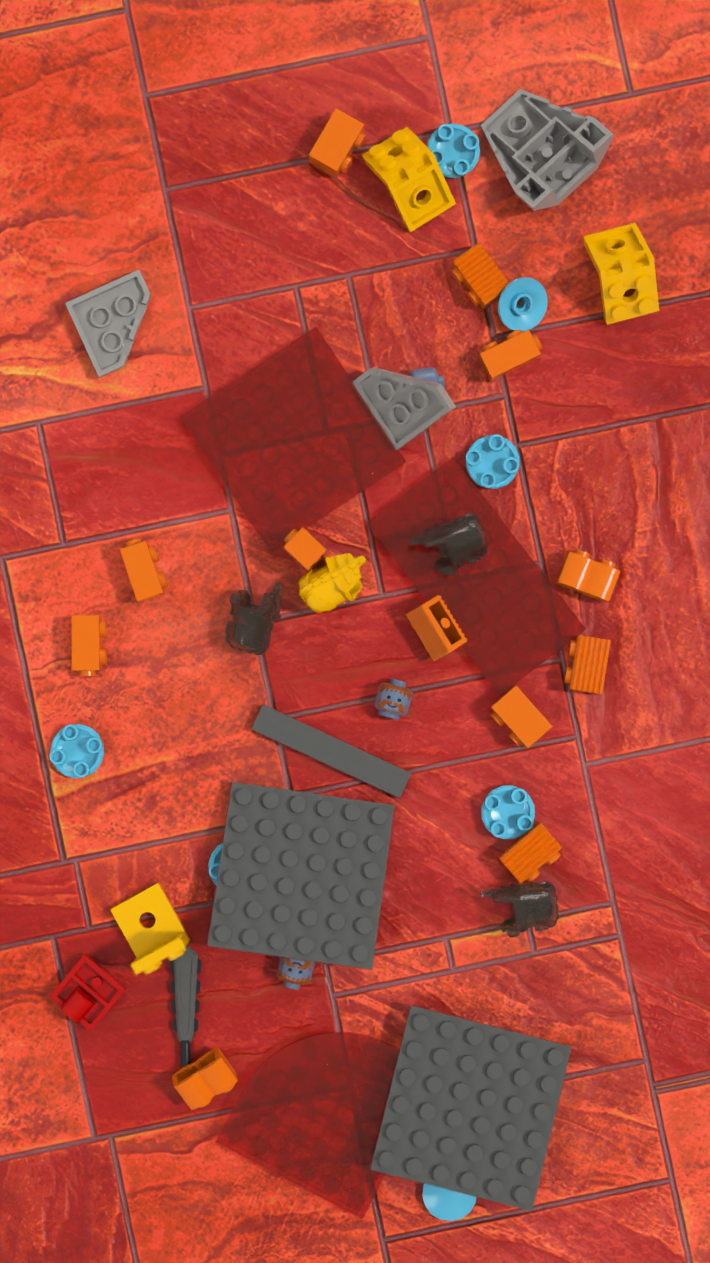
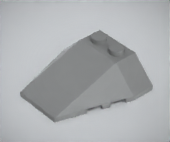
M519 89L481 124V128L513 191L533 211L558 206L598 169L614 138L613 133L594 117L579 115L568 107L564 106V108L551 104L550 100Z

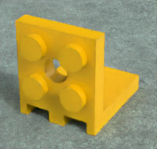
M408 127L396 131L392 137L372 146L369 151L362 155L367 166L387 186L397 210L410 232L456 204L434 153ZM427 190V194L423 199L416 200L420 191Z
M636 223L583 236L584 246L599 274L603 313L607 325L659 311L654 256ZM636 289L631 296H623L627 290Z
M159 882L110 909L136 956V959L131 964L136 974L143 971L147 975L160 967L159 965L162 964L161 960L168 958L169 961H172L183 955L184 951H186L185 947L191 939ZM145 912L152 913L156 919L154 926H143L140 921L141 915Z

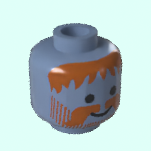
M391 678L390 683L384 682L379 685L374 702V707L379 710V715L399 720L400 716L403 717L408 714L413 692L405 688L406 682Z
M280 957L277 977L284 981L283 986L299 990L300 985H308L311 982L315 962Z

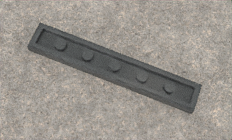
M264 704L252 727V730L398 798L401 797L411 776V773Z

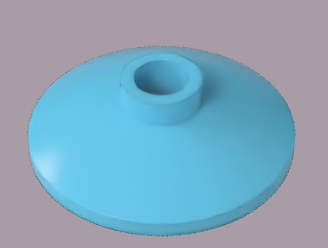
M521 277L511 281L502 291L498 301V313L503 324L514 331L519 329L527 331L534 328L542 320L547 309L548 298L546 290L540 282L533 278ZM521 299V303L516 307L517 301Z

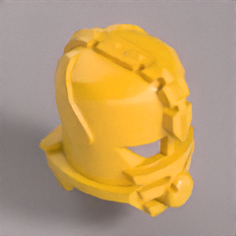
M350 553L326 557L327 565L304 574L299 579L298 585L300 587L299 595L306 605L314 612L322 613L333 610L336 606L342 603L345 604L348 600L350 602L354 601L363 587L360 581V567L366 562L364 556L353 558Z

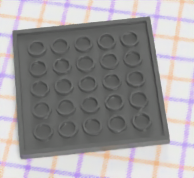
M232 782L207 946L372 970L395 805Z
M410 1005L370 1170L532 1211L572 1047Z

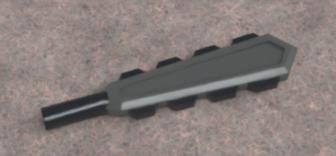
M188 945L185 947L186 951H184L183 955L170 961V972L174 974V980L171 982V992L175 995V1000L172 1002V1011L176 1014V1019L173 1021V1030L177 1032V1037L180 1041V1069L191 1064V1040L194 1032L198 1030V1020L195 1018V1014L199 1011V1001L196 999V995L200 992V981L197 979V975L201 972L202 961L198 958L199 954Z

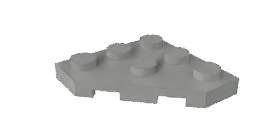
M140 270L134 271L65 303L99 378L124 368L151 299L150 291Z
M376 367L368 369L351 383L395 451L404 447L456 408L441 384Z

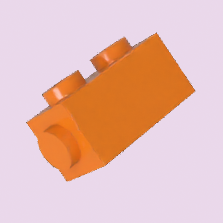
M521 329L507 335V341L501 344H497L494 341L482 348L483 352L480 353L478 359L490 382L539 359L541 355L539 350L542 349V345L536 334L532 336L529 330L522 333Z
M140 538L126 542V548L120 549L137 602H143L164 595V588L168 587L163 571L158 572L155 562L159 561L155 546H149L147 541L141 542Z
M100 615L71 616L72 671H79V676H96V671H103V665H107V649H102V638L107 637V622L102 621V616Z

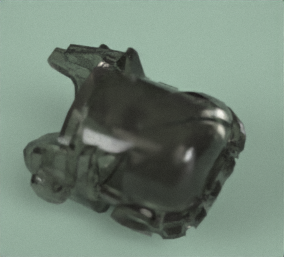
M472 513L465 514L444 525L433 524L434 527L427 528L425 532L418 534L417 537L409 539L410 545L422 543L425 547L436 545L441 558L436 561L434 570L438 574L442 573L444 576L454 574L455 569L464 566V561H468V564L474 563L488 552V542L486 541L483 526L479 517Z
M276 583L273 592L265 593L259 606L251 604V597L247 590H238L237 593L232 594L230 598L232 609H230L229 613L232 615V621H228L225 631L226 642L232 648H237L250 654L254 653L255 655H261L267 651L270 645L271 631L274 626L273 622L281 618V615H279L282 605H280L282 598L280 594L282 590L281 584Z
M542 881L540 883L520 886L511 883L508 887L500 886L499 889L480 892L481 897H491L494 903H509L511 918L505 920L500 925L501 931L506 932L508 937H517L520 932H528L530 927H535V931L547 930L554 927L559 919L557 896L555 895L556 889L550 882Z

